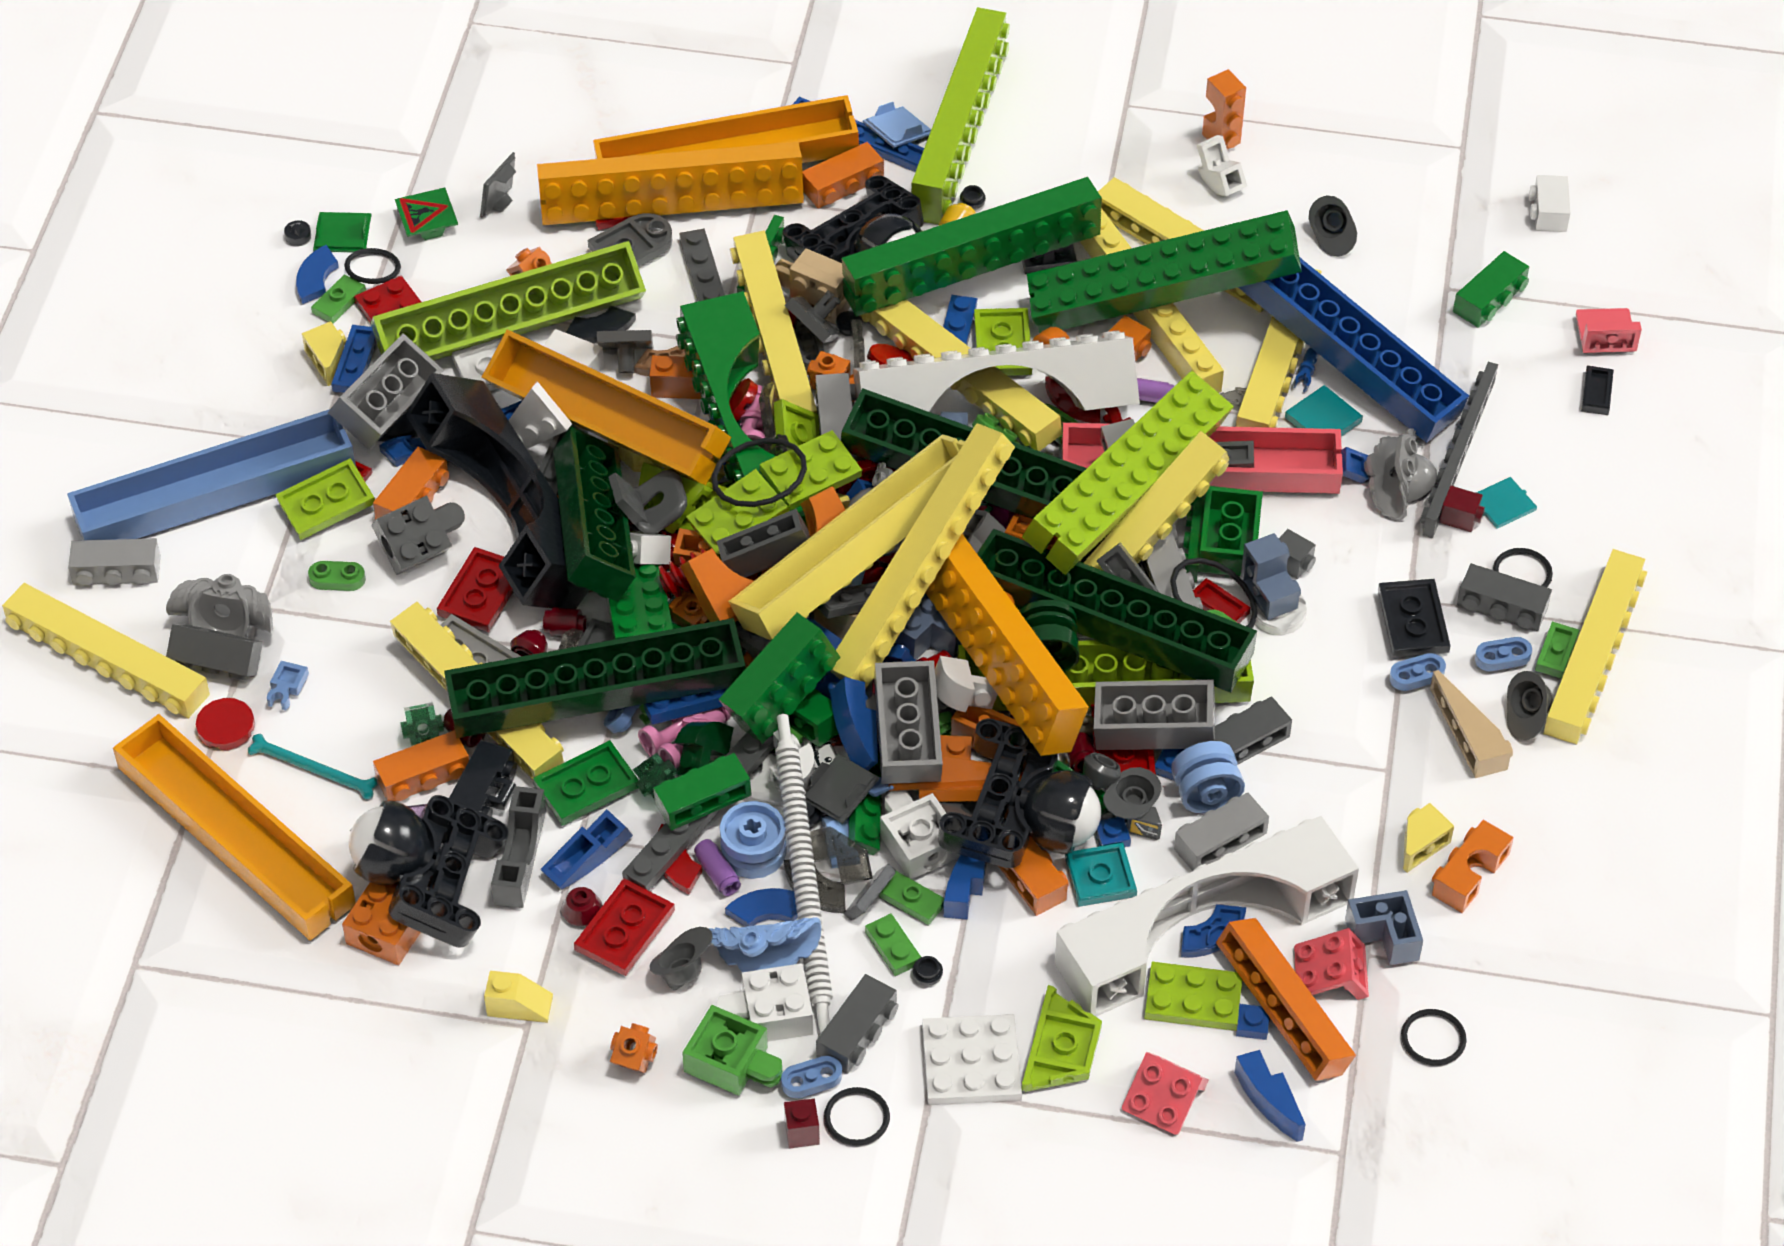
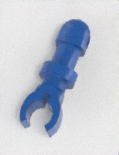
M1311 347L1306 350L1303 358L1304 362L1300 363L1299 373L1292 384L1294 389L1298 382L1303 380L1305 385L1304 393L1311 384L1310 376L1315 372L1314 364H1316L1319 354Z

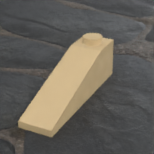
M1439 670L1433 671L1430 690L1475 779L1508 770L1510 758L1513 756L1511 743L1504 739L1500 729Z

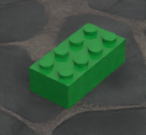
M661 564L634 566L636 577L621 599L617 602L606 598L613 640L673 629L667 595L659 578V566Z
M797 612L718 700L739 727L764 744L778 729L777 716L781 714L791 715L796 710L798 704L808 693L815 689L817 683L828 671L834 668L836 662L841 657L823 631Z

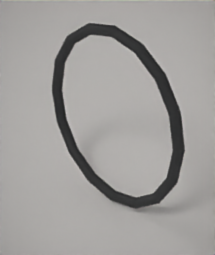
M762 438L745 442L729 450L717 462L711 475L713 490L721 500L735 506L758 507L772 504L791 494L801 484L807 471L806 456L797 445L783 439ZM761 444L783 445L794 450L799 456L801 470L797 480L785 491L771 498L754 502L738 501L726 496L718 487L717 476L722 465L732 455L748 447Z
M1204 558L1186 559L1174 568L1170 584L1174 599L1180 601L1182 600L1178 594L1176 579L1179 571L1186 565L1200 563L1213 566L1228 574L1242 587L1250 601L1252 615L1247 627H1254L1258 615L1255 598L1247 584L1231 569L1216 561Z

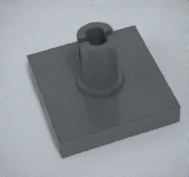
M827 290L826 294L814 307L802 297H792L784 305L823 343L833 342L840 335L825 320L826 316L841 302L837 297H833L834 294L831 291Z
M652 330L597 331V344L603 347V350L618 349L619 373H634V349L654 348Z

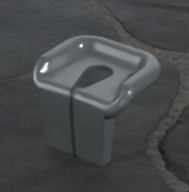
M664 470L635 488L616 473L608 477L616 504L643 533L656 534L679 519L686 510V492L680 475L674 470ZM664 493V498L660 504L644 510V506L654 496Z

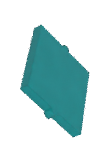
M1511 476L1476 492L1483 494L1481 506L1485 507L1483 516H1486L1497 529L1537 510L1536 504L1526 494L1527 491L1525 489L1522 490Z

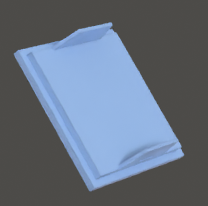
M893 101L879 106L875 116L862 121L893 148L927 137L931 132L927 125L903 106L895 109Z

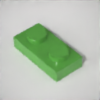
M1552 621L1535 671L1562 679L1580 630Z
M892 913L865 925V933L895 977L912 969L915 962L921 958V955Z

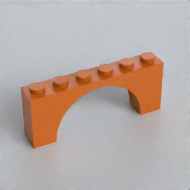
M833 486L801 503L810 537L845 511ZM713 548L680 566L709 622L734 618L735 622L738 621L728 601L754 582V580L742 577L729 569L719 559Z

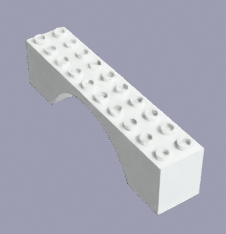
M1119 331L1103 332V337L1098 338L1097 335L1093 336V334L1076 336L1077 341H1070L1066 337L1049 339L1050 344L1044 345L1043 342L1027 341L1022 342V347L1016 348L1015 345L1012 346L1011 344L996 345V351H989L984 349V347L968 349V354L963 355L957 351L941 352V357L934 358L930 354L915 355L914 361H906L903 357L886 359L887 364L879 365V362L864 361L859 362L860 367L853 368L856 400L862 388L928 412H930L937 399L951 385L964 376L984 368L1000 365L1024 366L1046 374L1067 392L1076 407L1085 411L1140 404L1133 338L1125 336L1124 332Z
M1322 815L1313 819H1305L1293 828L1286 831L1280 830L1273 834L1272 837L1261 842H1252L1245 849L1235 853H1227L1213 863L1200 865L1192 872L1181 877H1172L1167 883L1158 887L1147 888L1135 897L1128 900L1122 899L1110 908L1092 912L1087 918L1063 925L1056 932L1054 964L1083 1010L1097 1017L1144 996L1149 955L1161 937L1182 920L1199 912L1213 909L1216 907V904L1266 909L1291 918L1300 925H1304L1346 906L1348 899L1354 898L1359 867Z

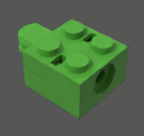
M714 1005L710 1006L682 1052L685 1073L738 1096L749 1079L767 1087H774L781 1081L783 1073L782 1060L766 1052L768 1048L766 1027Z

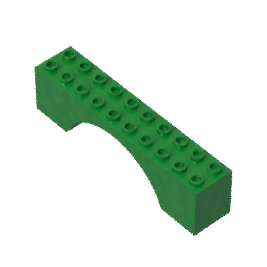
M743 291L681 305L680 317L676 318L677 328L680 333L676 334L679 350H684L686 369L688 372L692 371L694 376L692 377L695 393L700 392L702 412L704 415L708 414L709 423L731 436L721 458L729 450L745 442L752 441L736 422L729 405L736 387L751 371L758 367L760 333ZM758 445L748 447L732 455L724 465L726 477L728 480L736 483L755 469L762 475L760 464L776 456ZM799 506L795 508L797 509L805 525L807 526L806 517L802 507Z

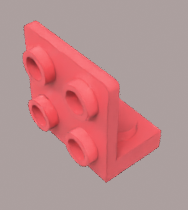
M1628 308L1576 310L1575 315L1583 353L1637 351L1642 331L1641 323L1632 322Z
M1350 928L1304 941L1294 946L1296 973L1312 995L1343 986L1357 1000L1369 997L1365 944Z
M1146 1052L1124 1100L1122 1110L1174 1135H1178L1198 1090L1204 1091L1209 1079L1156 1054Z

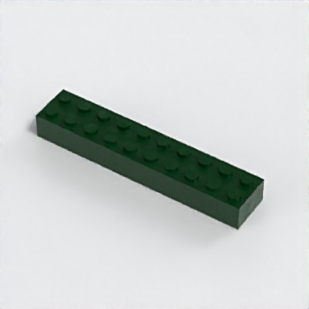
M862 388L841 431V442L850 454L875 463H886L887 467L897 470L942 434L956 438L958 441H966L973 427ZM1010 441L1015 448L982 501L1033 519L1087 468ZM1108 534L1099 542L1100 544L1108 536Z
M994 528L977 552L1002 589L1012 595L1017 609L1020 610L1029 603L1040 600L1064 602L1072 607L1076 614L1077 633L1194 679L1214 680L1215 687L1227 692H1232L1254 655L1257 630L1081 562H1078L1065 575L1046 559L1050 550L1045 549L1041 554L1027 541Z
M734 618L444 670L456 738L727 689L743 673L746 666Z

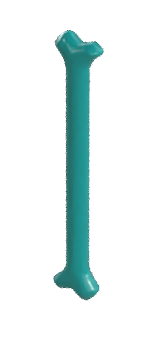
M261 733L255 734L252 737L253 744L248 747L249 755L257 753L268 754L353 788L361 793L363 799H370L374 795L373 789L378 785L376 777L362 780L269 743Z

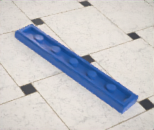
M799 96L793 104L810 101ZM855 120L859 133V145L868 142L881 158L916 172L924 150L923 147L909 142L893 148L864 123Z

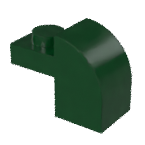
M695 721L686 724L678 733L675 741L676 744L683 746L678 775H684L691 769L709 764L711 755L726 756L730 750L734 727L716 721Z

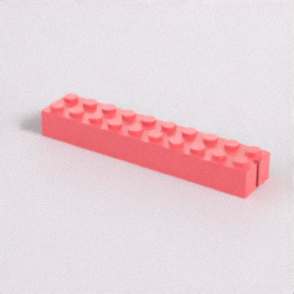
M1063 423L1062 459L1088 468L1104 453L1100 441L1101 426L1109 424ZM1220 426L1209 436L1215 442L1254 441V468L1227 467L1222 475H1216L1213 478L1210 486L1263 492L1340 494L1343 476L1341 429Z

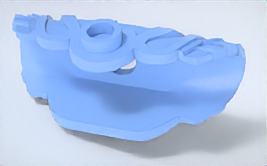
M813 917L768 925H754L741 928L730 927V930L717 927L709 929L712 931L713 936L711 943L717 947L721 958L724 959L726 964L729 966L737 964L742 972L794 965L797 964L800 958L809 957L818 946L822 926L820 919Z

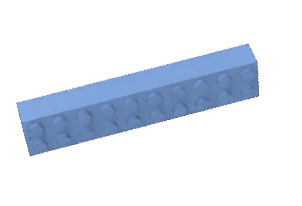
M329 410L72 491L67 493L82 540L138 539L280 493L351 458L356 466L353 446L343 426L328 413Z

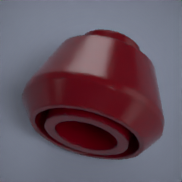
M526 630L511 640L510 648L520 656L547 652L548 643L545 635L540 631Z
M577 887L568 893L562 903L561 911L568 923L574 926H587L603 905L600 898L591 889Z

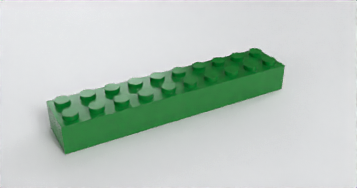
M1087 176L843 257V295L855 316H859L1086 239H1091L1094 236L1100 235L1102 197Z
M1288 210L1029 273L1027 274V281L1031 297L1029 298L1031 317L1039 333L1049 327H1058L1064 330L1299 273L1302 270L1295 226Z

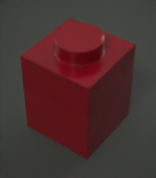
M1450 485L1442 506L1440 523L1472 532L1475 523H1481L1485 512V507L1481 506L1483 494Z
M815 1098L784 1102V1123L788 1149L820 1145L819 1120Z

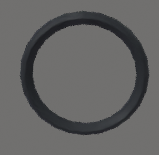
M365 248L350 254L345 260L344 267L347 274L356 281L367 284H380L395 278L400 272L401 264L399 259L387 250ZM375 253L391 258L395 263V270L386 277L364 278L352 272L350 263L359 255Z
M1509 549L1502 552L1494 562L1493 570L1499 572V565L1507 556L1516 553L1530 554L1538 558L1547 570L1546 580L1541 586L1548 587L1552 581L1553 571L1550 562L1545 556L1532 549Z
M1424 1009L1413 1013L1406 1019L1401 1030V1040L1408 1054L1415 1060L1431 1066L1446 1065L1455 1061L1462 1055L1467 1043L1466 1032L1460 1021L1452 1014L1439 1009ZM1426 1015H1437L1448 1019L1456 1026L1460 1034L1458 1049L1451 1056L1443 1059H1429L1419 1055L1413 1050L1408 1041L1407 1033L1412 1022Z
M852 1087L839 1091L828 1101L824 1111V1122L828 1132L838 1141L853 1146L867 1145L879 1139L886 1132L890 1123V1110L886 1101L875 1091L863 1087ZM855 1093L865 1094L874 1098L881 1105L884 1119L880 1129L875 1134L864 1139H850L842 1136L834 1129L830 1118L831 1110L834 1104L846 1095Z

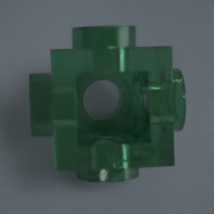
M432 702L403 708L406 720L400 722L403 739L409 738L411 746L438 737L439 732L444 731L441 714L435 715ZM420 724H427L425 729H418Z
M655 753L632 769L639 779L635 784L644 797L650 794L654 801L653 788L666 780L675 779V776L679 774L669 759L664 762L658 753Z

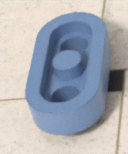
M1522 637L1483 642L1476 649L1475 663L1485 671L1524 666L1531 659L1532 645Z
M1433 653L1399 661L1391 667L1389 680L1394 688L1401 691H1409L1430 685L1433 671L1439 670L1444 675L1446 663L1441 656Z
M640 705L609 710L604 719V726L612 733L626 731L632 724L633 720L631 718Z
M821 1056L789 1066L783 1071L781 1076L782 1090L789 1097L802 1098L834 1088L842 1080V1065L839 1060L832 1056ZM823 1074H830V1075H832V1076L827 1077V1078L822 1077ZM794 1083L802 1084L801 1086H793Z

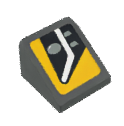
M1151 807L1140 818L1126 819V826L1130 834L1155 840L1160 839L1162 823L1156 807Z

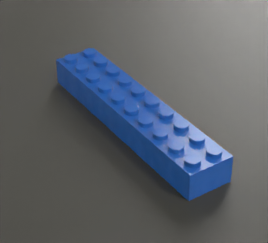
M1301 257L1302 272L1238 287L1409 429L1414 428L1416 435L1426 443L1461 415L1469 398L1465 391Z

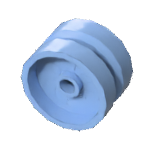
M1221 741L1198 743L1186 748L1172 762L1171 772L1175 783L1179 787L1178 792L1181 801L1187 810L1194 813H1206L1209 810H1216L1222 807L1231 798L1240 797L1244 793L1245 782L1237 767L1238 763L1230 745Z
M749 801L733 806L725 813L719 826L721 852L737 876L755 879L763 878L776 872L783 864L786 856L785 822L779 811L767 803Z

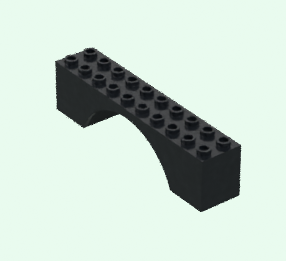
M431 373L405 415L427 451L448 460L472 476L487 489L506 512L513 526L516 541L499 564V568L523 606L577 609L589 589L577 587L571 581H568L558 497L484 381Z

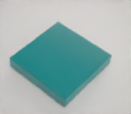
M1325 385L1285 411V418L1297 428L1341 429V436L1362 423L1363 415Z
M1123 842L1075 850L1070 854H1065V861L1078 907L1137 896V887Z

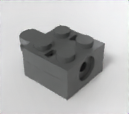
M424 496L376 519L371 526L396 575H399L447 552L452 547L447 533L458 529L463 524L465 514L462 507L454 502L446 503L433 509L428 497Z

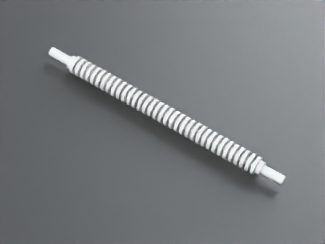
M781 714L777 716L780 741L777 743L778 747L775 749L796 898L798 920L817 917L820 919L822 926L821 938L817 948L809 957L803 958L809 998L813 1007L816 1008L819 1034L821 1035L830 1022L828 1006L831 1005L830 1000H832L833 994L831 992L832 987L829 977L830 972L826 955L827 950L823 933L809 820L807 817L808 812L806 810L807 805L799 747L791 739L788 715Z

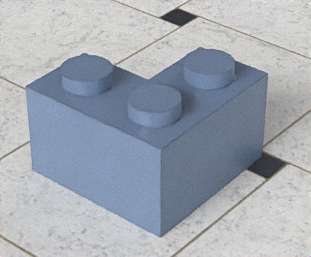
M1275 533L1244 544L1241 579L1247 584L1255 598L1256 604L1267 620L1298 609L1299 596H1301V588L1298 582L1292 580L1287 573V561L1290 556L1289 549L1284 542L1279 540Z
M926 594L922 597L920 604L916 607L904 630L894 643L907 647L915 660L930 646L939 652L946 650L951 658H956L958 656V645H962Z
M1407 890L1348 899L1345 915L1346 926L1363 943L1382 940L1390 965L1420 960L1424 940Z

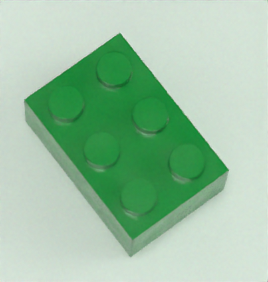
M1209 487L1205 498L1199 558L1216 561L1231 569L1238 576H1241L1244 544L1259 538L1263 491ZM1199 563L1198 572L1228 575L1213 566Z

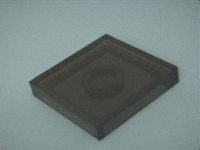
M774 383L764 384L759 397L763 431L766 438L776 439L774 402H776ZM766 444V450L768 452L777 451L776 444Z

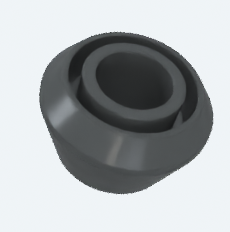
M1091 753L1084 758L1082 774L1093 780L1094 790L1100 791L1101 788L1107 789L1121 777V770L1118 763L1113 759L1100 753Z

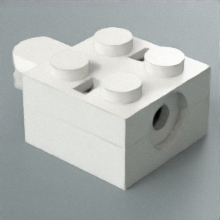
M906 790L890 791L886 795V814L880 817V837L908 878L914 879L960 857V854L947 851L939 845V823L941 817L946 812L933 793L916 801H913Z
M803 963L742 972L743 992L720 995L716 1001L717 1007L766 1027L768 1042L813 1035V1013Z

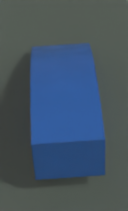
M844 677L830 690L835 724L850 761L869 771L878 763L876 710L866 708L865 682Z
M606 809L587 830L582 826L540 870L562 890L605 862L633 834Z
M960 855L947 884L944 898V918L968 920L970 895L983 896L986 862Z
M1260 1050L1236 1056L1234 1073L1252 1103L1280 1131L1296 1142L1303 1141L1306 1124L1284 1073L1271 1075Z

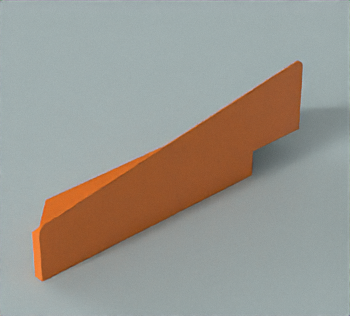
M942 756L941 782L889 784V787L891 785L894 787L893 790L889 791L919 789V799L933 793L939 802L978 801L992 763ZM1021 772V775H1020V777H1019V781H1020L1021 778H1022L1023 772Z

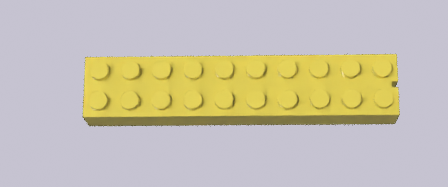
M942 434L728 602L742 628L772 640L797 612L807 618L810 612L819 605L828 602L834 593L848 586L858 574L871 568L877 559L891 552L895 545L908 535L965 441H958L956 438Z

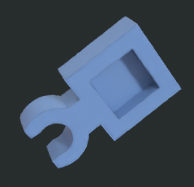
M281 660L270 681L272 690L267 694L268 706L272 707L275 700L282 699V710H287L290 706V694L298 696L309 675L308 667Z

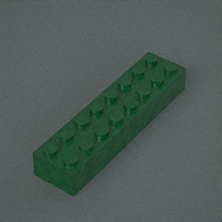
M570 426L553 450L568 581H571L577 587H585L592 590L603 598H610L618 602L636 577L628 517L616 504L608 478L613 473L618 474L622 478L618 447Z

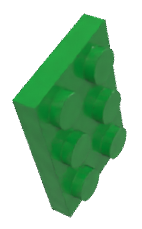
M611 740L533 778L535 788L544 789L545 801L562 826L640 788L639 779Z

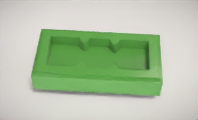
M344 274L311 306L312 313L334 324L355 303L354 296L366 291L365 284Z
M895 871V875L880 892L879 897L923 923L930 925L944 908V898L900 872Z

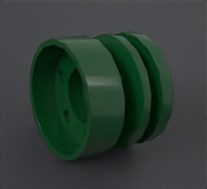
M1040 600L1029 603L1021 608L1019 612L1062 671L1066 673L1073 669L1079 662L1080 655L1077 638V619L1073 608L1064 602L1056 600Z

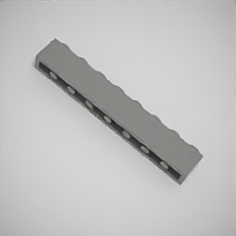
M1134 419L1101 426L1100 441L1104 452L1135 424ZM1174 523L1170 534L1163 540L1159 539L1153 546L1152 554L1145 561L1141 560L1146 576L1161 594L1172 598L1174 597L1170 579L1173 570L1182 561L1186 560L1183 548L1178 549L1175 541L1178 540V535ZM1184 567L1179 571L1176 579L1178 594L1183 602L1203 609L1201 599L1199 597L1195 598L1192 590L1195 589L1191 572L1187 573Z

